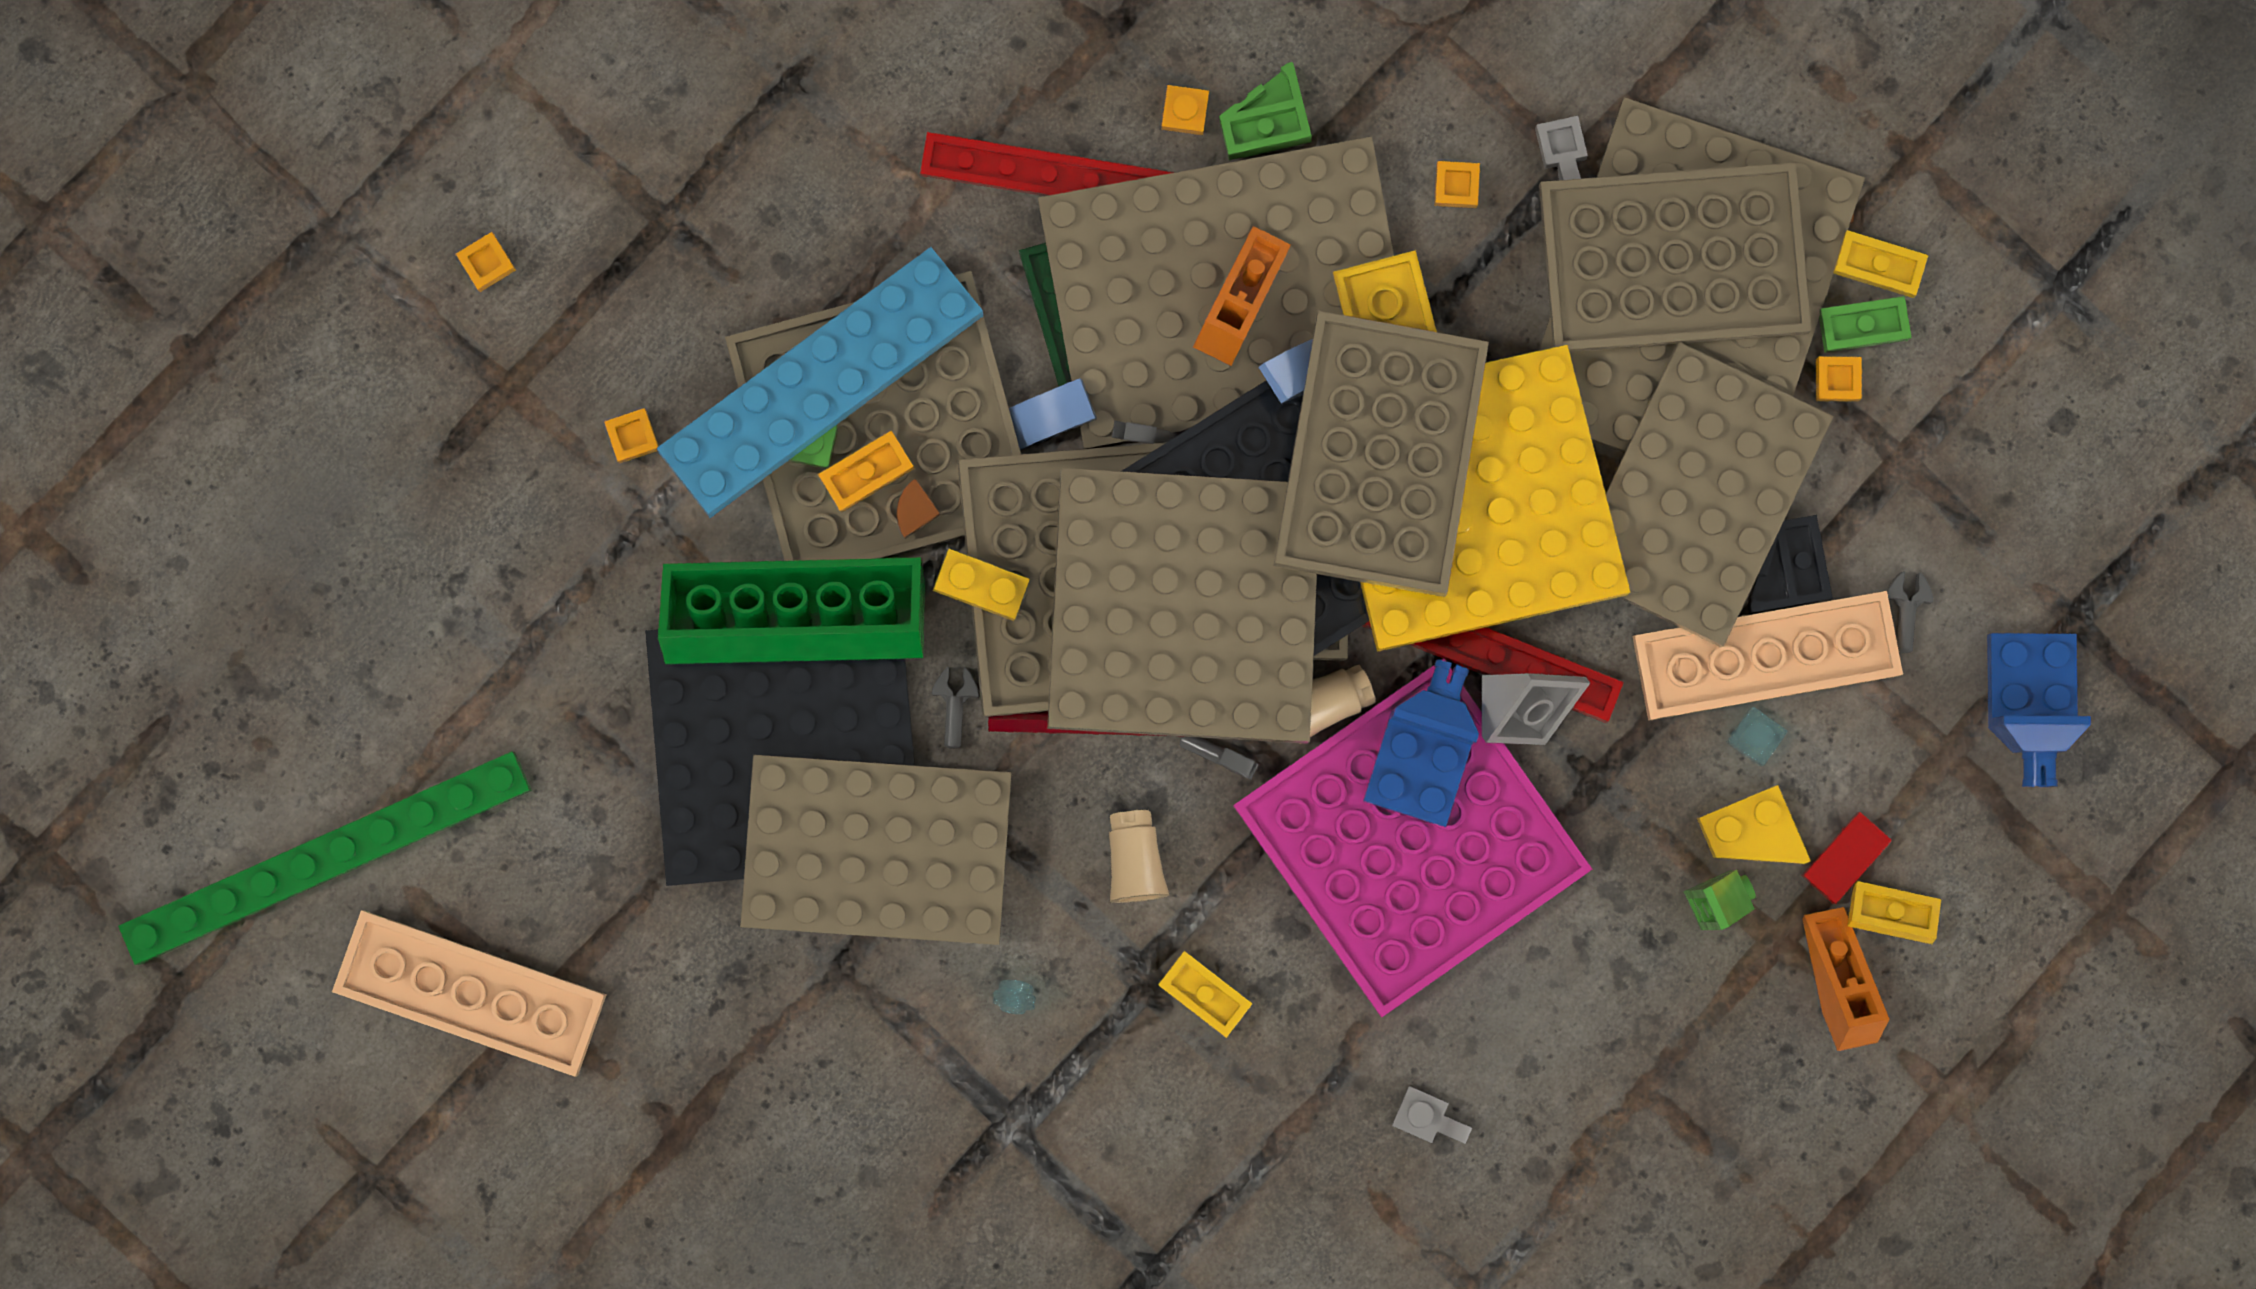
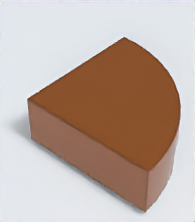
M916 479L912 480L903 490L897 506V521L905 539L940 515Z

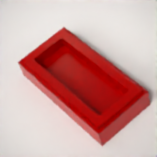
M1857 812L1801 876L1832 904H1836L1892 840L1861 812Z

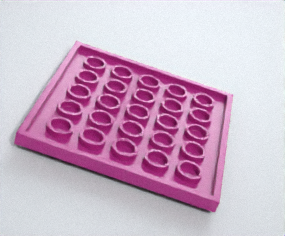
M1434 666L1233 805L1381 1018L1593 870L1505 744L1485 742L1482 737V712L1464 686L1460 694V702L1466 704L1479 736L1477 742L1471 746L1447 826L1444 828L1363 802L1391 711L1421 691H1427L1435 670ZM1451 668L1446 679L1448 684L1453 672Z

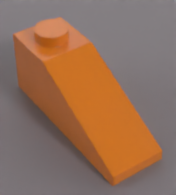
M1252 227L1204 322L1193 348L1232 366L1291 244L1261 229Z
M1844 907L1807 914L1802 919L1822 1013L1837 1051L1878 1043L1890 1020L1852 927L1848 926L1849 918Z

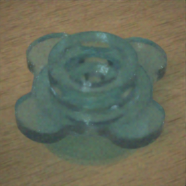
M1004 980L999 983V990L993 992V1003L999 1005L1000 1010L1006 1013L1024 1014L1026 1010L1035 1009L1036 997L1033 996V986L1028 983Z

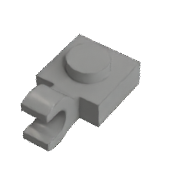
M1578 116L1537 124L1535 131L1544 168L1557 167L1559 180L1581 179L1576 162L1586 160L1588 155Z
M1411 1086L1408 1087L1392 1126L1430 1143L1433 1142L1436 1133L1440 1132L1466 1144L1472 1130L1470 1126L1444 1115L1449 1103Z

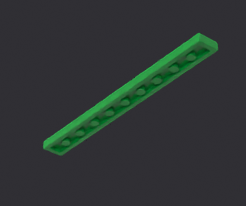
M511 751L118 926L134 965H140L532 790L516 753Z

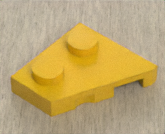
M1778 785L1697 818L1713 858L1795 864L1810 862V858Z

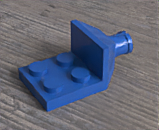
M1990 633L1987 635L1988 728L2012 753H2022V787H2058V780L2056 779L2057 753L2067 751L2091 725V716H2078L2077 634Z
M1436 660L1435 670L1427 691H1421L1391 711L1363 802L1445 828L1471 746L1477 742L1479 733L1466 704L1460 702V694L1469 669L1456 665L1453 668L1448 684L1446 679L1452 663Z

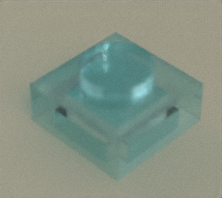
M1750 707L1726 742L1762 767L1788 731L1755 707Z

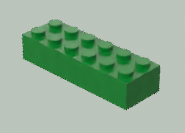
M921 557L663 564L658 640L665 664L923 658L925 580Z

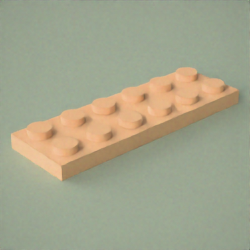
M1887 591L1737 617L1723 647L1706 641L1680 627L1633 636L1648 721L1903 675Z
M365 910L360 912L332 990L333 993L574 1077L579 1074L607 995Z

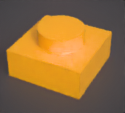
M1167 85L1161 130L1203 135L1209 90Z
M1437 161L1434 206L1477 208L1480 163Z
M493 232L456 253L479 292L516 271Z
M1819 356L1816 359V401L1858 402L1862 399V357Z
M645 408L604 421L617 462L623 463L657 451L659 445Z

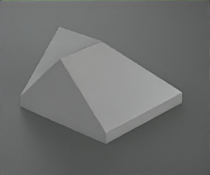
M1528 673L1482 675L1483 739L1486 743L1546 745L1589 686V680L1586 677Z

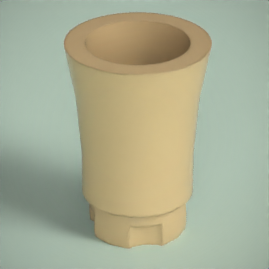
M1360 665L1351 667L1346 671L1340 669L1312 680L1310 737L1347 717L1361 712V708L1376 702L1368 676Z
M1134 810L1111 814L1112 831L1109 832L1112 876L1110 902H1139L1169 896L1158 850L1156 827H1152L1151 812L1149 810Z

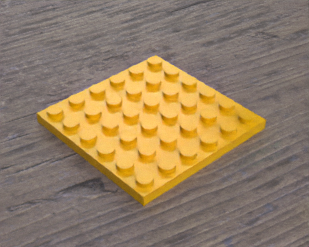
M1568 345L1485 363L1447 595L1442 597L1360 582L1377 652L1622 597L1630 593Z

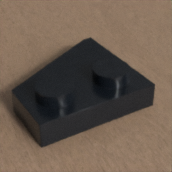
M1817 515L1783 521L1756 578L1748 606L1749 614L1826 601L1833 598Z

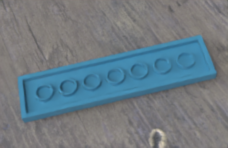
M930 247L660 445L657 451L708 517L711 518L982 318L983 310L933 248Z

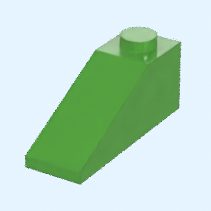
M1737 870L1727 871L1684 891L1701 930H1723L1755 909L1751 902L1752 899L1756 898L1753 886L1745 874L1740 876Z

